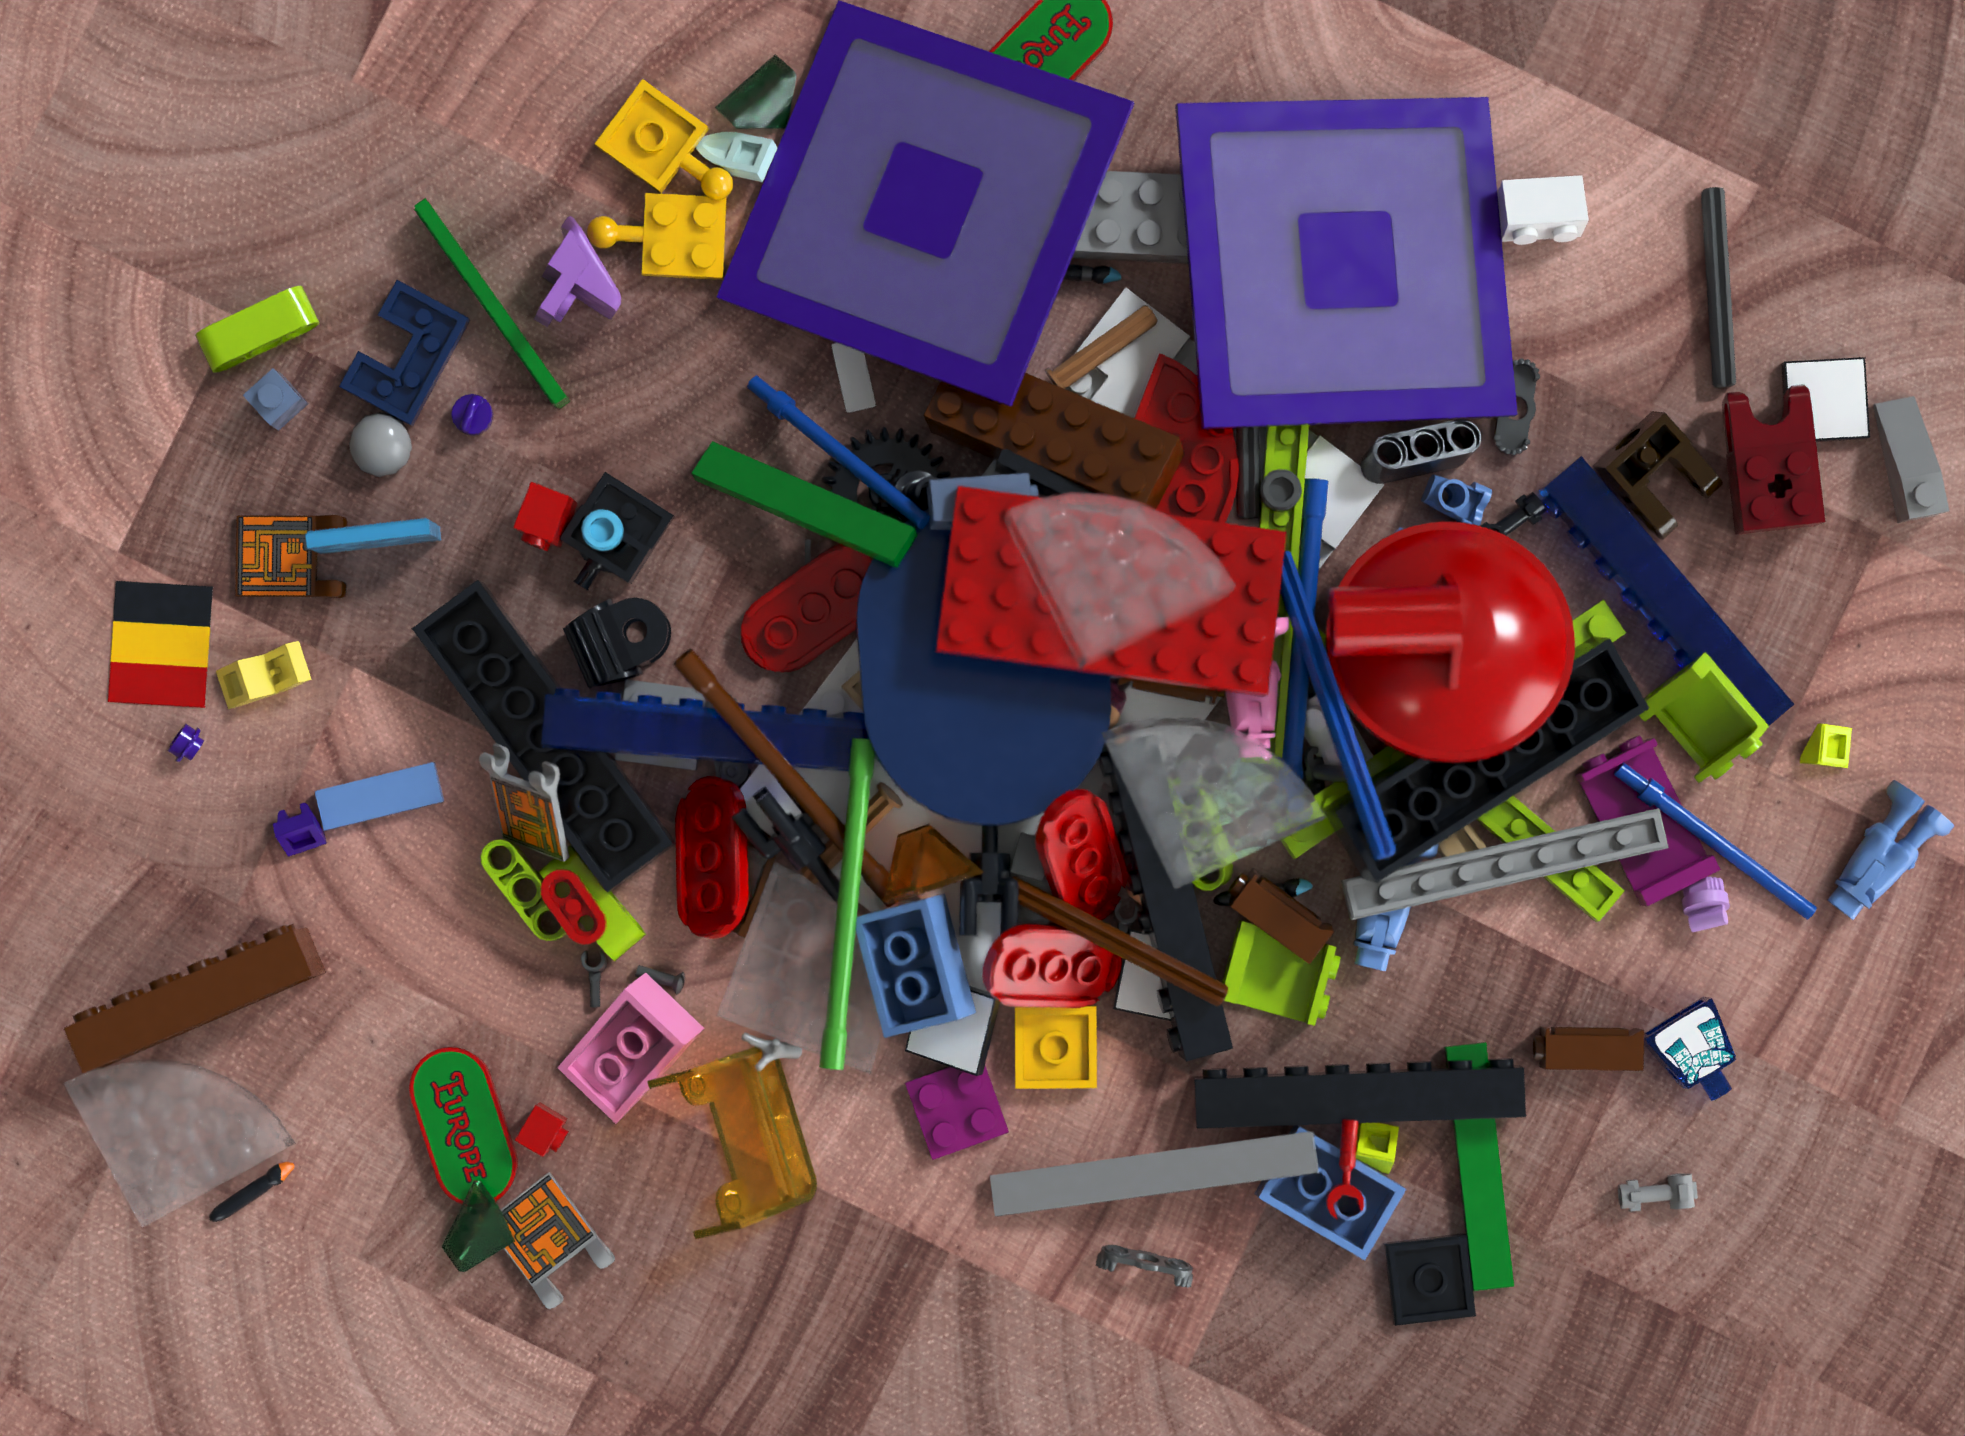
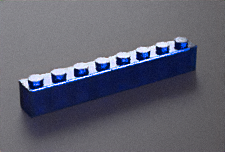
M1582 456L1574 460L1538 491L1543 496L1541 501L1548 514L1554 519L1561 517L1570 528L1567 531V535L1572 542L1581 550L1587 548L1597 559L1593 562L1597 571L1607 581L1613 578L1623 591L1620 593V596L1627 606L1634 612L1640 609L1650 621L1646 626L1651 634L1661 643L1666 640L1676 651L1673 658L1681 668H1684L1702 653L1706 652L1769 726L1794 705L1791 699Z
M556 688L555 695L546 694L541 743L544 748L763 765L714 708L703 707V700L680 698L679 705L662 704L663 697L638 695L637 702L622 701L621 694L614 692H596V698L580 697V690ZM736 702L795 768L849 772L852 738L868 739L864 716L861 712H843V718L827 717V710L803 708L802 715L786 714V707L776 705H761V712L746 711L744 703Z

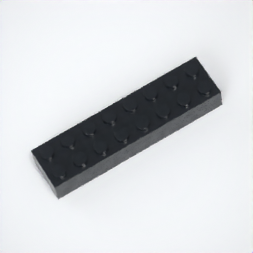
M480 580L475 581L412 628L494 741L508 748L510 752L509 761L523 780L529 781V775L532 771L543 774L542 763L544 762L558 767L560 775L556 793L565 837L606 892L615 890L676 844L670 833L485 583Z
M1591 637L1575 648L1570 679L1557 707L1546 722L1519 745L1489 758L1459 763L1436 762L1406 755L1371 777L1396 848L1394 855L1382 860H1375L1373 858L1350 791L1322 808L1362 878L1378 883L1649 709V706L1610 638Z

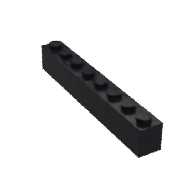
M1147 729L1106 740L1103 752L1100 753L1098 760L1103 776H1110L1113 792L1108 793V801L1113 816H1120L1123 831L1117 833L1123 856H1130L1133 871L1127 872L1132 894L1134 896L1139 894L1143 910L1137 911V917L1143 935L1149 934L1152 947L1216 979L1156 734L1154 731ZM1160 978L1162 989L1157 990V998L1162 1013L1169 1012L1172 1028L1166 1029V1033L1173 1053L1178 1052L1181 1058L1185 1061H1190L1233 1049L1222 1004L1215 1006Z
M1513 1058L1489 1059V1067H1473L1472 1060H1448V1068H1432L1431 1061L1407 1062V1069L1391 1070L1390 1063L1386 1062L1366 1063V1071H1350L1349 1064L1325 1065V1072L1309 1073V1066L1295 1065L1284 1066V1074H1268V1067L1243 1068V1075L1228 1076L1226 1068L1202 1069V1076L1194 1077L1197 1129L1342 1124V1119L1358 1120V1123L1526 1117L1524 1067L1514 1065Z

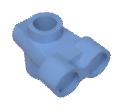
M1433 474L1428 480L1421 501L1456 520V522L1480 526L1483 511L1492 495V489L1476 482L1469 486L1460 480L1447 479ZM1443 490H1446L1448 493V500L1445 503L1442 499Z

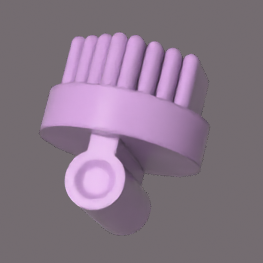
M1707 876L1683 888V912L1689 916L1688 921L1692 932L1728 924L1726 911L1730 905L1728 894L1724 890L1721 878Z

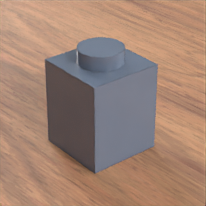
M274 368L243 394L264 420L278 431L309 404L283 374Z

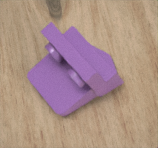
M569 216L561 226L564 240L549 261L542 275L543 278L554 284V286L539 307L534 320L547 328L553 319L559 323L562 321L575 298L608 319H612L621 305L619 290L582 228L573 217Z

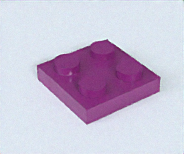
M986 1065L983 1074L979 1076L952 1067H946L905 1082L932 1160L1009 1133Z

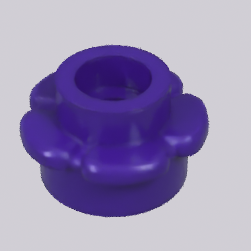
M184 724L175 736L167 751L177 757L176 762H180L183 757L191 761L202 746L204 740L198 737L201 732L198 727L193 729L189 725Z

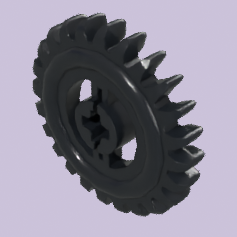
M882 427L880 438L877 440L868 429L865 431L864 444H861L855 437H850L853 448L852 453L870 468L878 465H893L890 473L880 474L889 483H892L898 470L900 473L894 479V484L899 477L906 472L912 471L929 473L939 479H948L951 476L949 471L937 472L936 470L944 461L942 456L933 459L928 458L933 449L931 443L921 449L917 448L919 442L918 434H915L908 442H905L902 428L898 429L894 439H890L887 428ZM828 461V466L836 474L835 476L822 477V482L832 487L830 492L858 503L857 490L860 480L840 463ZM869 488V499L873 505L871 509L877 511L880 506V496ZM885 501V503L882 502L879 513L885 514L894 511L893 507Z

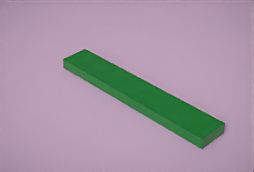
M426 198L414 206V211L555 408L561 409L568 404L570 399Z
M713 441L691 473L695 481L895 568L898 567L918 535L912 526Z
M1486 1042L1444 1046L1447 1068L1448 1060H1472L1473 1067H1489ZM1495 1118L1453 1120L1473 1291L1514 1287Z

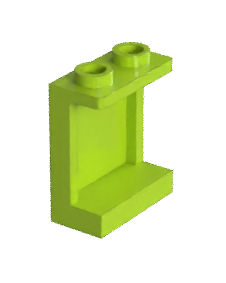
M1706 652L1651 691L1644 698L1649 709L1639 715L1644 722L1656 715L1699 766L1700 770L1694 776L1698 783L1710 775L1714 780L1721 777L1734 765L1731 760L1739 754L1743 759L1753 754L1762 746L1763 743L1759 738L1769 727Z

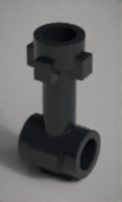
M1531 492L1527 496L1523 494L1515 500L1518 508L1496 524L1485 522L1481 526L1507 536L1527 520L1532 525L1536 524L1542 519L1541 515L1546 512V508L1535 493Z

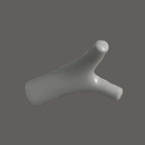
M746 1032L741 1037L742 1040L757 1047L763 1053L755 1065L757 1071H761L769 1062L775 1059H798L802 1054V1047L799 1043L780 1042L777 1038L772 1041Z

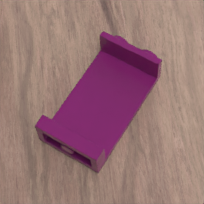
M1640 735L1635 736L1618 745L1620 753L1608 759L1602 753L1582 763L1585 770L1575 776L1598 822L1658 809L1654 805L1649 807L1638 799L1636 791L1613 775L1615 769L1622 763H1626L1647 780L1653 778L1665 788L1664 793L1682 805L1653 749L1658 746L1655 738L1643 741ZM1661 810V818L1669 848L1618 859L1640 906H1649L1721 870L1714 855L1706 854L1700 840Z

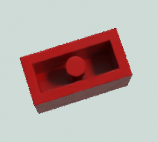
M530 482L513 528L522 533L520 540L528 545L547 552L550 545L561 549L563 541L560 537L572 520L578 503L568 495Z

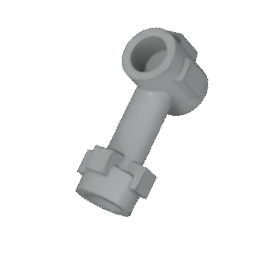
M1691 1173L1667 1175L1668 1184L1639 1187L1638 1180H1626V1184L1618 1185L1619 1205L1621 1209L1629 1208L1630 1212L1641 1211V1203L1669 1201L1670 1209L1695 1207L1694 1199L1698 1198L1697 1185L1695 1181H1692Z

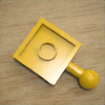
M644 79L641 80L595 142L598 149L661 194L680 168L701 182L703 193L710 199H724L731 193L733 188V179L727 170L719 167L710 169L691 155L709 130L708 126Z
M645 193L644 226L617 225L612 218L599 216L589 223L587 237L592 245L602 249L613 246L617 241L642 242V276L723 280L726 198L713 200L707 196Z
M1084 1006L1081 1008L1015 1007V1089L1097 1088L1096 1006Z

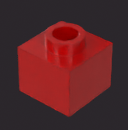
M539 1102L533 1108L514 1141L541 1157H544L550 1149L557 1152L569 1132L563 1128L568 1118Z

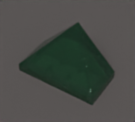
M775 54L715 108L735 128H786L797 74Z
M477 1180L473 1181L442 1245V1249L456 1269L461 1272H466L515 1242L498 1204L482 1182Z

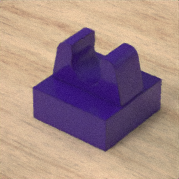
M301 803V814L289 818L285 810L279 811L277 822L273 823L275 837L288 857L327 844L324 830L307 803Z

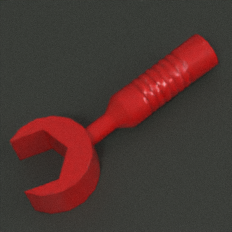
M1342 1119L1339 1166L1343 1171L1342 1183L1333 1186L1326 1196V1207L1329 1213L1336 1219L1337 1216L1333 1205L1343 1195L1356 1198L1360 1212H1362L1364 1207V1198L1361 1192L1350 1184L1351 1171L1356 1165L1358 1120Z

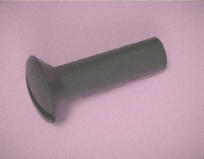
M641 965L636 970V977L647 973L656 983L672 987L676 995L681 992L685 983L684 972L674 976Z

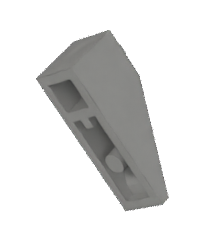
M1915 396L1874 404L1873 408L1897 523L1949 512L1942 472Z

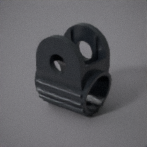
M628 598L614 604L612 599H608L589 609L563 628L589 689L643 675L642 668L659 660L665 654L671 642V626L668 618L654 603L642 598ZM635 622L645 623L647 627L645 638L637 643L630 642L627 637L629 626Z

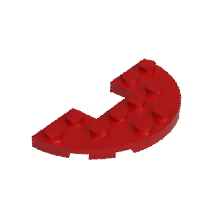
M1159 353L1135 419L1178 436L1184 456L1155 513L1225 523L1230 514L1238 484L1239 461L1233 429H1202L1198 376L1176 360Z

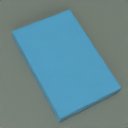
M427 518L308 531L305 537L308 549L319 554L441 541L440 526Z

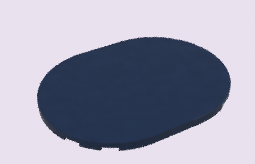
M929 509L924 510L929 515ZM907 520L905 524L914 527L918 534L897 568L875 558L872 559L864 576L857 603L856 631L862 708L865 729L875 757L895 783V786L908 798L933 813L943 816L945 819L969 825L999 826L1021 822L1044 813L1049 805L1060 795L1070 790L1074 791L1092 770L1100 756L1110 725L1109 675L936 652L951 530L930 529V521L924 528L919 529L911 521Z

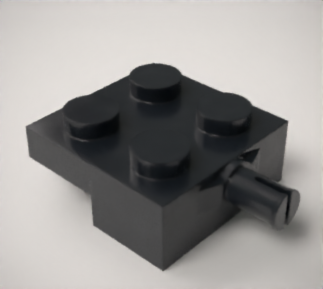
M605 472L585 504H581L560 537L563 542L579 551L584 560L587 561L573 582L588 591L601 570L613 573L629 584H632L675 516ZM608 510L617 515L621 520L624 534L620 544L614 549L597 551L584 541L581 531L584 519L593 511Z

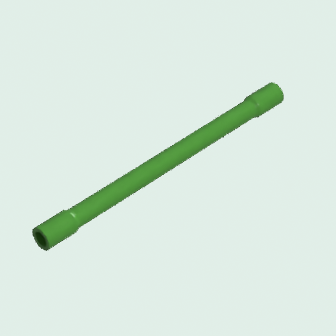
M852 738L850 784L826 1023L822 1032L819 1067L832 1070L844 1069L847 1041L846 1021L869 792L875 763V754L869 739Z

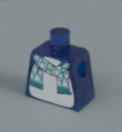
M1703 996L1644 1032L1645 1047L1681 1087L1689 1089L1701 1083L1711 1101L1722 1097L1732 1089L1721 1069L1736 1060V1055L1712 998Z

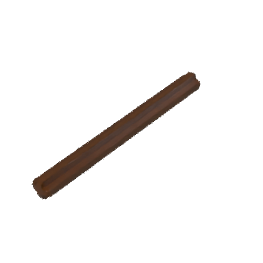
M1016 876L1011 877L1019 884V905L1215 1006H1220L1228 993V987L1222 982Z

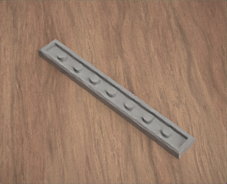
M1658 808L1406 865L1378 883L1358 876L1341 880L1349 918L1350 920H1355L1669 847L1660 809Z
M1310 1131L990 1175L994 1214L998 1217L1319 1173L1314 1132Z

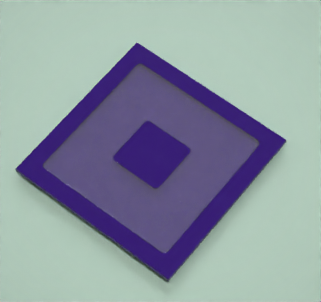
M838 0L716 298L1012 407L1135 103L1114 94Z
M1489 97L1177 103L1175 105L1202 429L1515 417L1518 415Z

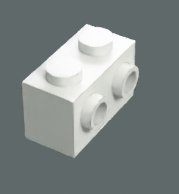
M1582 175L1502 180L1497 191L1502 242L1513 241L1518 245L1530 244L1540 239L1569 242L1577 237H1581L1589 221Z

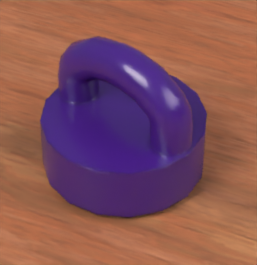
M468 394L459 398L453 405L451 414L455 426L463 433L473 436L487 431L494 417L493 409L489 402L476 394Z

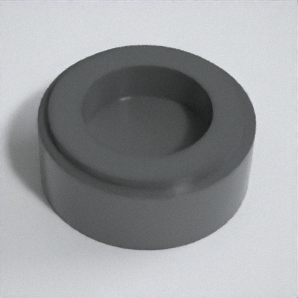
M1284 469L1274 470L1267 474L1259 488L1262 502L1266 507L1274 511H1286L1292 508L1299 501L1302 492L1298 477Z

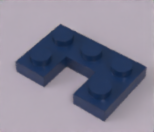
M396 280L378 316L412 334L411 340L394 370L358 351L339 387L413 426L468 326L470 319Z

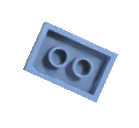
M945 893L857 917L856 934L884 1038L956 1021L976 1013Z
M1294 1125L1289 1134L1310 1131L1300 1125ZM1314 1134L1319 1173L1261 1181L1254 1194L1272 1207L1359 1258L1366 1260L1406 1189L1399 1183L1356 1159V1165L1351 1171L1350 1184L1361 1192L1364 1198L1362 1212L1359 1211L1356 1198L1343 1195L1333 1205L1337 1219L1334 1218L1326 1207V1196L1333 1186L1342 1183L1343 1171L1339 1166L1340 1149Z

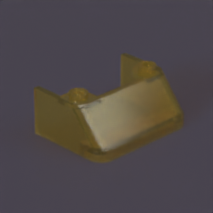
M755 1046L691 1065L647 1081L649 1089L678 1081L681 1093L689 1104L700 1106L709 1103L732 1181L721 1185L716 1193L715 1203L720 1221L693 1231L695 1239L745 1228L806 1203L816 1194V1175L780 1058L769 1062L761 1071H757L755 1065L763 1053Z

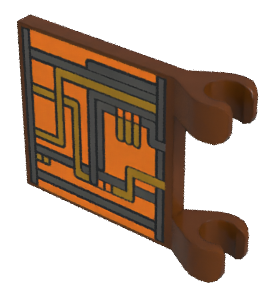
M237 515L235 596L344 598L347 587L345 582L317 580L318 553L307 548L305 534L308 531L347 527V518L339 515Z

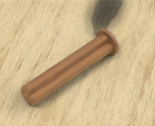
M1143 306L1052 371L1046 368L1045 372L1052 384L1066 389L1154 327L1158 320L1148 306Z
M883 782L877 784L878 792L868 802L865 835L893 807L900 809L903 806L900 797ZM829 840L825 844L827 848L819 856L831 870L842 859V853ZM807 866L801 869V873L808 881L813 884L819 882Z

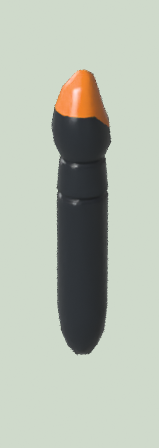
M282 1162L274 1165L268 1170L266 1175L259 1177L256 1181L251 1182L216 1206L210 1213L209 1220L212 1222L222 1221L267 1192L273 1185L281 1184L294 1169V1164Z

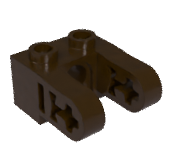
M1652 411L1593 467L1647 528L1658 538L1664 540L1678 527V523L1646 487L1650 482L1647 479L1669 460L1687 482L1707 499L1723 485V482L1691 445L1692 442L1665 412Z

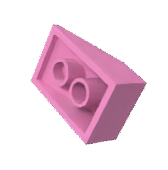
M644 973L622 991L558 1066V1069L616 1124L672 1066L705 1028L647 973Z

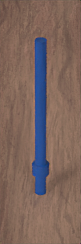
M754 376L749 381L747 388L767 404V410L779 420L786 419L919 529L924 528L928 524L930 516L800 411L795 406V400L784 391L777 392L759 376Z
M1626 763L1618 765L1613 775L1636 791V797L1649 807L1654 805L1806 920L1815 913L1817 907L1664 793L1665 788L1653 778L1647 780Z

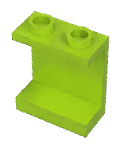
M1239 920L1222 983L1228 987V993L1224 1001L1315 1026L1317 1018L1324 1019L1328 1009L1330 996L1325 995L1324 992L1328 978L1335 980L1341 957L1335 955L1337 947L1325 944L1313 961L1308 964L1255 924Z

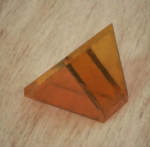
M926 824L897 835L883 901L888 905L984 872L930 824Z

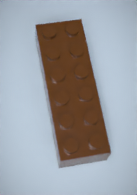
M1025 373L1012 407L940 382L923 415L931 433L995 460H998L1003 449H1008L1129 510L1155 513L1184 456L1178 436L1028 373Z
M294 924L278 927L263 934L265 942L257 944L256 940L238 944L225 950L228 957L220 961L218 956L211 959L210 957L189 965L187 967L189 974L182 977L181 972L174 975H166L149 983L151 991L145 993L143 988L136 991L132 990L112 998L113 1007L109 1009L104 1004L73 1015L75 1023L64 1027V1031L82 1074L107 1067L326 973L308 928L295 929Z

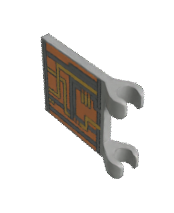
M495 743L492 746L494 755L482 753L479 757V762L490 775L503 839L565 862L569 858L556 793L560 775L558 767L544 762L542 763L543 774L532 771L529 775V781L507 774L510 760L508 748Z
M550 1172L484 1222L548 1309L557 1307L564 1298L547 1277L585 1248L600 1269L608 1267L615 1261L614 1254L598 1237Z

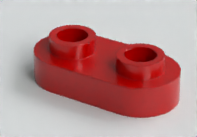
M566 869L550 872L541 884V896L545 904L571 940L579 944H591L598 941L604 935L607 928V919L601 907L576 873ZM560 882H566L570 886V893L565 898L559 897L556 893V886ZM584 915L590 916L594 921V926L590 931H584L580 928L579 921Z

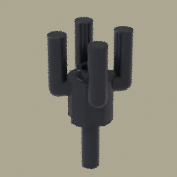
M781 784L780 786L802 812L801 814L794 817L791 812L786 813L765 786L762 787L752 797L773 823L771 828L775 833L768 838L744 807L733 814L731 818L763 858L771 859L781 851L796 871L807 866L835 902L838 901L840 881L819 856L827 847L811 828L816 823Z
M982 826L981 853H969V877L964 878L960 883L959 935L977 936V902L1001 903L1000 935L1008 929L1018 926L1019 884L1015 879L1010 878V853H998V826Z

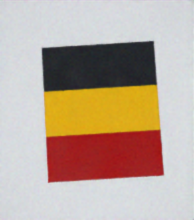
M116 581L108 702L205 708L213 587Z

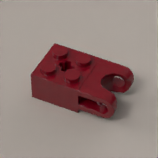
M1801 384L1792 385L1785 391L1782 418L1775 425L1762 424L1754 418L1749 398L1744 393H1726L1722 401L1735 535L1810 527L1824 523L1825 513L1809 389ZM1775 479L1783 487V492L1779 493V498H1776L1775 492L1770 493L1768 490V484L1774 482Z

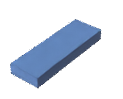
M435 762L314 791L324 831L445 802Z

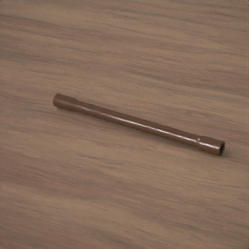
M692 648L682 653L673 662V666L696 692L700 693L843 854L845 825L721 686L715 674ZM864 848L861 872L863 880L886 907H891L904 896L906 891L882 864H879Z

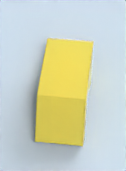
M299 641L284 644L263 655L238 660L216 671L228 709L290 690L311 680Z

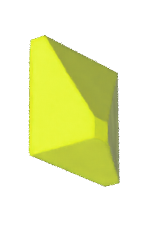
M1818 723L1800 756V763L1848 768L1852 728Z
M1379 1122L1358 1123L1356 1159L1382 1173L1389 1174L1395 1161L1399 1127Z

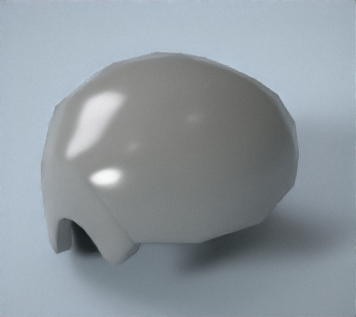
M382 412L366 415L353 428L349 442L350 453L355 463L362 471L377 477L395 474L408 462L410 451L412 450L411 438L403 422L394 416Z

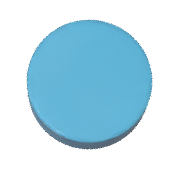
M602 509L591 512L584 519L581 530L584 541L597 551L614 549L620 544L624 534L623 524L619 517L611 511Z

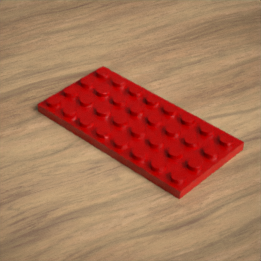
M957 486L936 652L1266 697L1269 692L1287 532Z

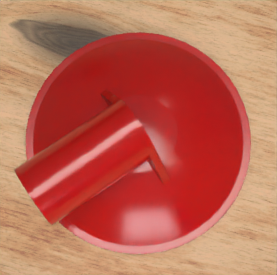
M1433 522L1412 526L1382 539L1356 560L1343 577L1338 588L1330 589L1325 647L1345 706L1368 732L1390 747L1407 755L1436 762L1459 763L1481 760L1503 753L1529 738L1546 722L1560 702L1570 679L1575 655V634L1570 609L1561 588L1546 566L1533 553L1508 536L1489 528L1462 522Z

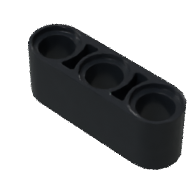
M1458 419L1387 434L1379 437L1362 457L1360 463L1361 471L1370 482L1384 484L1462 466L1480 446L1482 440L1481 432L1473 422L1466 419ZM1452 439L1459 441L1463 449L1457 447ZM1415 446L1424 450L1427 457L1420 455ZM1378 454L1385 456L1390 465L1383 463Z

